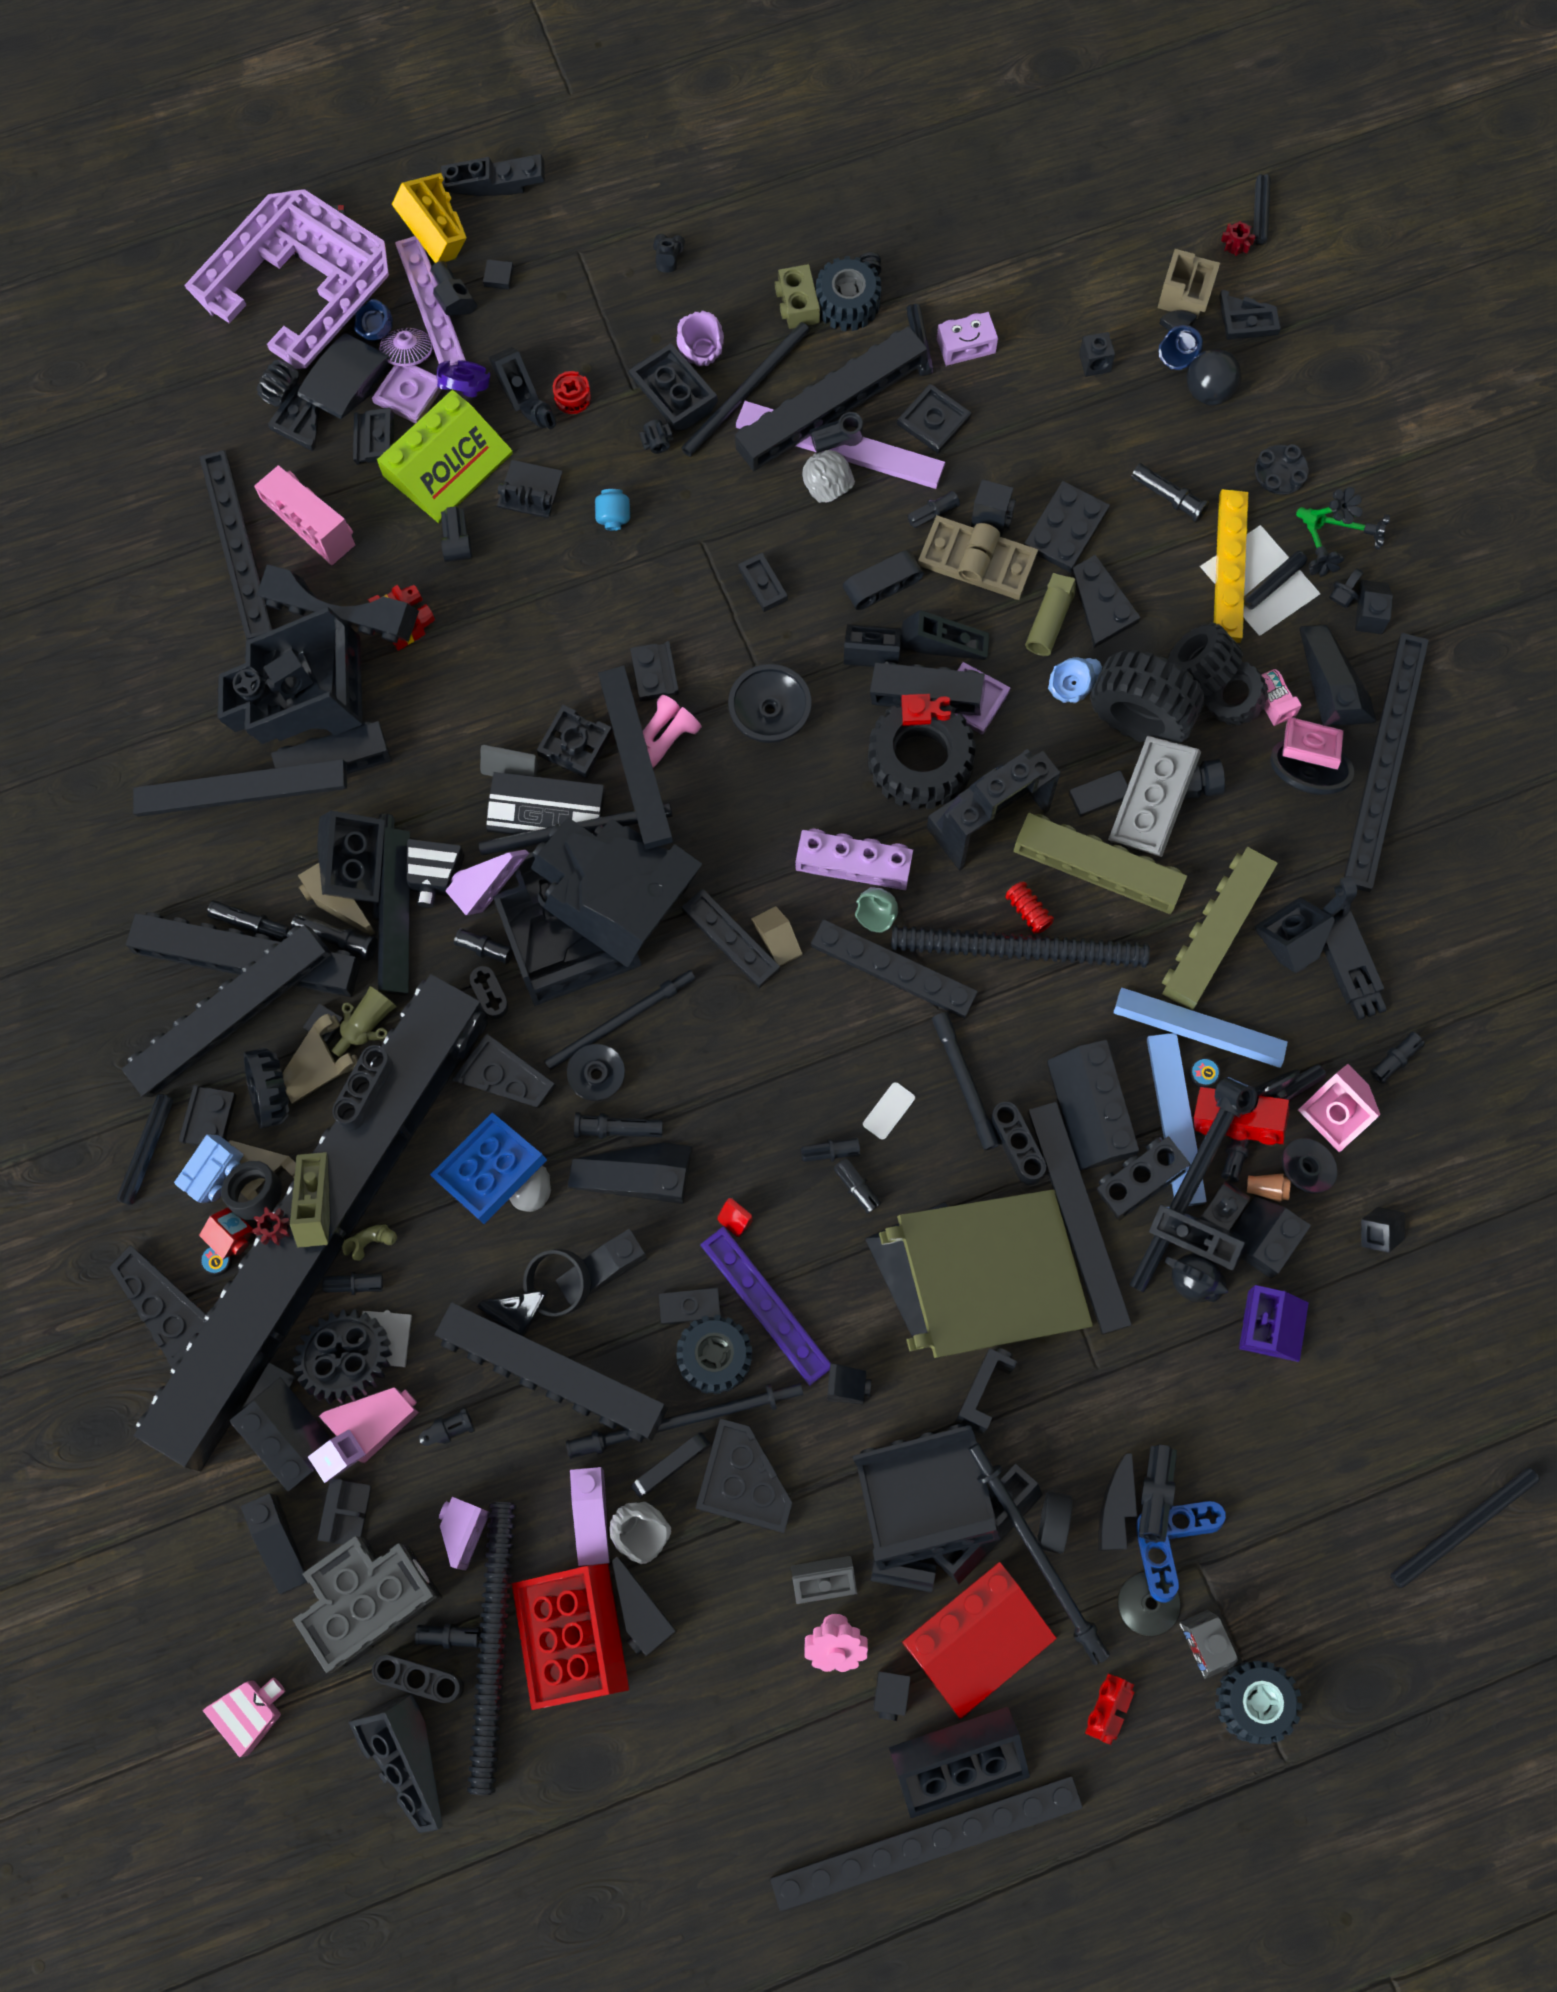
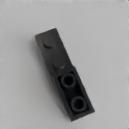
M541 154L496 163H493L490 157L443 165L441 166V173L444 178L442 184L445 191L464 195L497 196L524 193V186L545 182V160Z

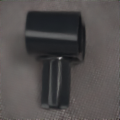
M1225 1180L1199 1219L1230 1230L1251 1197Z

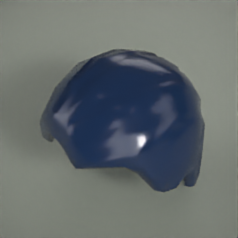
M371 299L363 304L355 313L354 329L363 338L370 341H378L391 332L393 316L385 304L376 299Z
M1176 326L1167 333L1160 343L1159 357L1164 365H1167L1171 370H1183L1201 353L1203 339L1198 330L1191 326Z

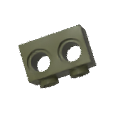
M809 264L778 270L779 281H775L774 284L776 296L782 297L783 303H780L782 320L787 319L789 329L796 328L800 322L805 323L807 326L819 324L820 308Z

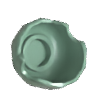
M870 887L861 893L856 901L858 903L855 912L856 918L862 926L872 932L882 933L888 930L896 920L898 904L894 896L882 888Z

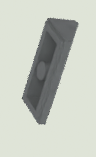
M488 745L481 746L480 770L483 775L493 776L494 772L536 777L539 765L534 754Z
M851 1556L791 1566L796 1604L857 1594Z

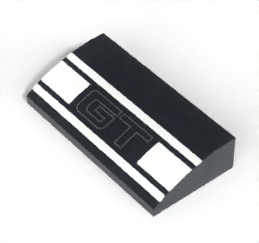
M494 772L488 807L487 832L515 835L554 827L556 823L562 825L568 817L575 822L602 817L606 794L604 785Z

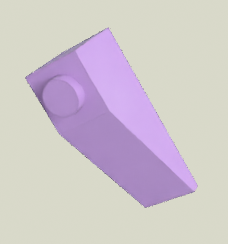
M526 850L509 852L468 869L460 870L452 877V883L446 889V892L465 915L481 913L494 899L493 896L498 894L529 853Z
M601 1467L570 1470L578 1566L610 1563L604 1470Z

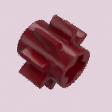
M1241 221L1233 225L1228 224L1226 232H1223L1221 242L1226 243L1224 251H1228L1235 256L1243 251L1248 253L1250 245H1253L1255 235L1250 234L1252 226H1248Z
M266 1207L264 1208L265 1214L261 1217H254L258 1222V1227L253 1229L252 1232L255 1235L263 1234L260 1242L264 1245L271 1239L279 1246L280 1239L284 1236H291L287 1232L290 1219H281L284 1215L282 1209L278 1208L274 1214ZM275 1221L277 1224L273 1226L274 1231L270 1232L267 1229L271 1228V1222Z

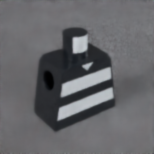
M408 839L407 884L411 891L419 892L417 905L433 908L436 895L449 896L446 889L452 883V877L460 871L465 857L460 845Z

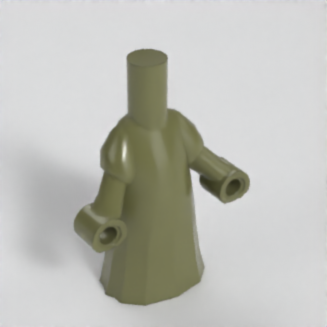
M371 986L356 1009L350 1003H344L342 1006L344 1020L340 1025L342 1038L332 1049V1052L340 1058L351 1044L361 1045L370 1040L384 1041L388 1034L385 1029L379 1028L376 1032L371 1031L397 1006Z

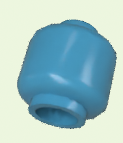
M619 489L602 490L601 494L595 499L596 521L601 525H605L606 530H620L621 525L628 523L630 520V500L628 496Z

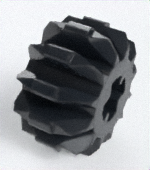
M282 360L273 361L259 379L260 383L257 386L258 396L268 404H272L275 407L281 406L299 380L298 371L288 362L285 363Z

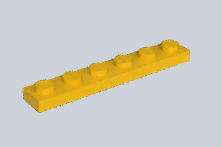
M1222 489L1219 494L1214 623L1220 624L1235 642L1240 643L1243 638L1248 492Z

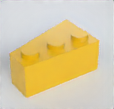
M442 173L403 182L392 203L398 214L435 263L456 259L466 240L458 214L452 210L450 205L451 196L449 192H445L442 182L444 178Z

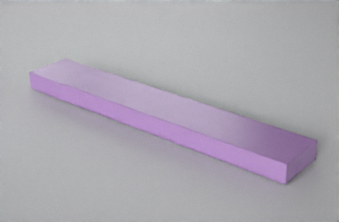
M416 236L395 242L438 363L450 361V365H458V360L466 361L450 316L444 313L433 295L434 287L438 284L430 272L431 264L424 247Z

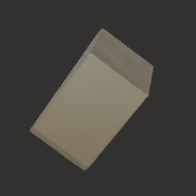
M776 906L751 918L770 956L779 966L802 956L789 920Z

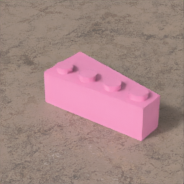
M278 465L255 485L260 499L331 566L355 546L352 538L353 531L345 519L319 499L308 487L303 486L291 471L286 472Z

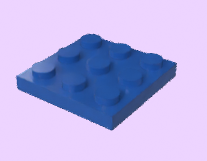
M492 1112L430 1175L476 1218L485 1224L547 1159Z

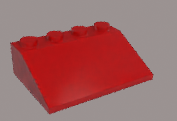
M998 1562L901 1642L961 1719L1055 1641L1056 1637L1003 1565Z
M608 1563L584 1566L512 1583L532 1710L629 1690Z

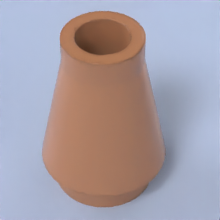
M1284 1173L1261 1176L1248 1175L1247 1193L1280 1203L1281 1200L1289 1201L1291 1181L1288 1177L1283 1176Z

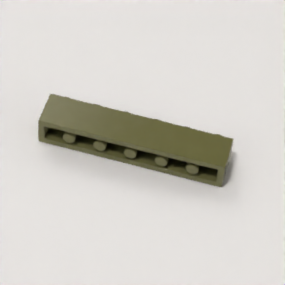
M1028 813L1013 851L1170 915L1187 878V875L1182 874L1175 867L1161 866L1156 864L1150 857L1136 856L1129 853L1122 846H1111L1102 842L1097 836L1083 835L1076 832L1073 827L1066 824L1058 825L1053 823L1049 818L1041 814L1033 815Z
M1249 847L1246 848L1243 855L1236 854L1229 867L1234 871L1229 878L1226 876L1222 878L1216 889L1220 895L1216 901L1210 899L1202 913L1207 916L1203 924L1197 922L1189 935L1193 939L1189 947L1183 945L1175 960L1180 962L1175 971L1170 968L1163 979L1162 984L1166 985L1162 995L1193 1011L1278 864L1277 862Z

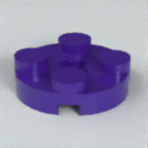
M458 360V365H450V361H444L437 367V386L444 390L462 391V395L467 397H476L478 391H483L489 387L490 373L485 374L486 368L473 362Z

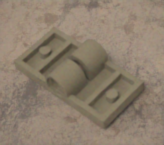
M936 515L918 564L920 567L1020 600L1038 549L1000 537V532L989 524L979 523L973 528Z

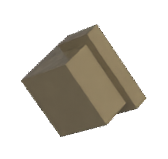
M1175 249L1163 285L1158 308L1167 311H1189L1197 315L1196 319H1198L1200 311H1206L1220 263L1196 257L1193 253Z

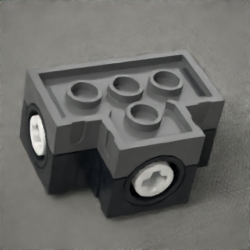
M355 1536L303 1573L307 1582L314 1588L313 1592L319 1601L310 1606L308 1611L299 1614L292 1620L326 1673L341 1672L353 1660L359 1659L373 1649L375 1644L384 1641L399 1630L400 1626L409 1623L424 1612L425 1608L429 1605L435 1604L443 1598L410 1546L398 1543L390 1549L389 1553L379 1557L372 1550L373 1547L368 1539Z

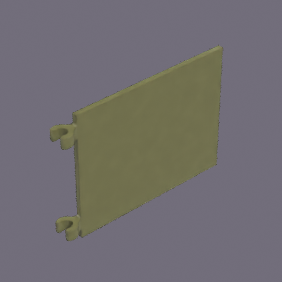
M1054 1189L902 1214L897 1216L899 1226L886 1228V1231L879 1233L882 1245L897 1241L904 1242L927 1328V1333L914 1335L913 1338L906 1339L909 1351L930 1347L932 1348L934 1358L1093 1326Z

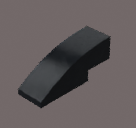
M1132 1454L1121 1456L1105 1490L1099 1518L1098 1551L1127 1549L1125 1518L1137 1517Z

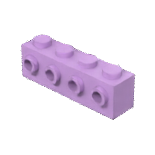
M819 829L802 830L796 857V871L906 890L913 850L908 849L907 846L902 844H892L891 846L880 844L875 839H864L862 841L853 839L847 834H837L834 836L825 834L824 831Z

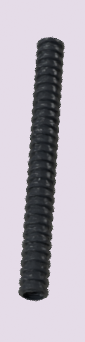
M894 925V928H892L891 947L895 951L897 948H901V951H905L907 948L911 952L919 949V952L928 950V953H932V950H935L938 954H941V951H946V954L954 952L955 955L963 952V955L966 956L968 953L977 956L978 953L982 957L990 954V957L999 955V958H1003L1006 955L1009 959H1012L1013 956H1017V959L1025 957L1026 960L1034 957L1037 961H1039V958L1048 961L1049 958L1053 962H1057V959H1061V962L1070 960V963H1075V960H1077L1080 964H1083L1084 961H1088V964L1097 962V965L1105 962L1108 966L1111 963H1114L1115 966L1123 964L1124 967L1132 964L1136 968L1138 965L1146 968L1150 957L1148 943L1139 945V942H1134V945H1132L1129 941L1121 944V941L1112 943V940L1104 943L1101 939L1098 942H1095L1094 939L1086 941L1085 938L1077 941L1076 938L1068 940L1067 937H1063L1061 940L1058 936L1050 939V936L1041 938L1040 935H1036V938H1033L1030 934L1027 937H1023V934L1014 936L1013 933L1005 936V933L1002 932L1000 935H996V932H992L990 935L987 934V931H983V934H978V931L970 933L969 930L961 933L959 929L956 932H952L951 929L943 931L942 928L934 931V928L931 927L929 930H925V927H921L919 930L916 929V926H912V929H907V926L898 928V925Z
M492 1502L489 1504V1508L492 1509V1513L488 1514V1518H491V1523H488L487 1526L490 1528V1533H487V1538H490L489 1543H486L489 1553H485L488 1563L484 1564V1567L487 1568V1573H484L486 1583H483V1587L486 1588V1591L482 1593V1597H485V1603H481V1607H484V1613H481L480 1616L483 1617V1623H480V1627L483 1630L482 1633H479L482 1643H478L481 1653L477 1654V1657L480 1658V1663H477V1668L480 1669L479 1673L476 1674L479 1682L475 1684L478 1694H474L477 1704L473 1706L476 1709V1714H473V1719L476 1721L472 1725L475 1734L471 1735L474 1745L470 1746L473 1755L469 1757V1760L472 1761V1766H469V1771L472 1773L468 1777L471 1786L467 1787V1792L474 1795H492V1793L496 1792V1788H493V1783L496 1782V1777L493 1776L494 1772H497L494 1762L498 1761L495 1751H499L496 1741H499L500 1738L497 1736L500 1726L497 1725V1722L501 1720L498 1710L502 1709V1705H499V1700H502L503 1695H500V1690L503 1689V1685L500 1682L501 1679H504L501 1669H505L502 1659L506 1657L503 1654L506 1644H503V1642L507 1638V1634H504V1629L508 1628V1624H505V1619L509 1616V1614H506V1609L509 1608V1604H506V1602L510 1598V1594H507V1589L511 1588V1584H508V1579H511L512 1574H509V1569H512V1564H509V1561L513 1558V1554H510V1549L514 1548V1545L511 1544V1539H514L515 1536L512 1534V1529H515L512 1521L516 1519L513 1510L517 1509V1505L509 1502Z

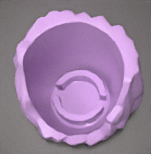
M701 311V313L694 312L680 319L677 326L678 334L676 341L680 354L689 363L696 366H708L710 363H713L722 352L724 339L722 326L714 314Z

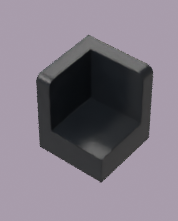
M1377 1207L1361 1219V1247L1390 1253L1405 1240V1212Z

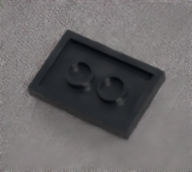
M1062 481L1024 545L1038 549L1037 556L1071 573L1107 514L1110 505Z

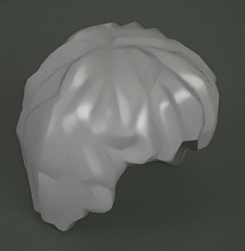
M825 450L824 452L815 453L807 460L803 467V481L812 497L819 503L833 501L851 489L855 483L849 463L842 454L836 451Z
M647 1502L626 1503L625 1506L618 1508L610 1521V1538L616 1549L621 1554L626 1555L628 1559L639 1564H646L656 1558L658 1553L663 1550V1546L671 1534V1526L667 1523L661 1512Z

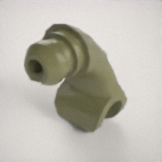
M386 1224L375 1225L363 1229L356 1235L346 1239L342 1250L344 1255H349L353 1251V1260L360 1261L365 1256L363 1248L367 1244L375 1241L377 1243L384 1242L386 1245H393L397 1240V1235Z

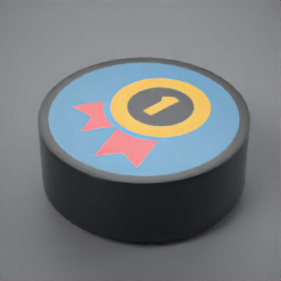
M1200 1058L1191 1066L1189 1076L1192 1083L1197 1087L1209 1088L1219 1079L1220 1069L1212 1059Z
M209 1246L202 1252L200 1264L207 1273L219 1276L230 1269L232 1256L222 1259Z

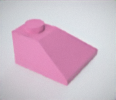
M1349 1064L1338 1071L1298 1109L1338 1152H1341L1380 1116L1369 1085Z

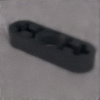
M702 1432L696 1434L631 1485L632 1489L640 1499L706 1450L711 1445Z

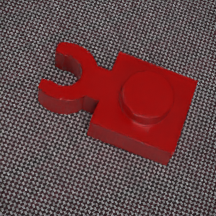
M930 694L902 695L901 697L903 725L931 724V717H936L942 721L949 720L951 717V711L940 710L941 706H949V697H939L936 701H930Z

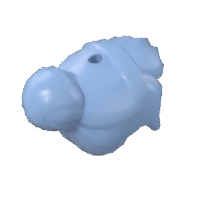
M1079 657L1069 658L1054 666L1050 674L1049 691L1057 700L1063 703H1076L1083 700L1092 691L1095 681H1097L1102 670L1101 663L1097 659H1083Z

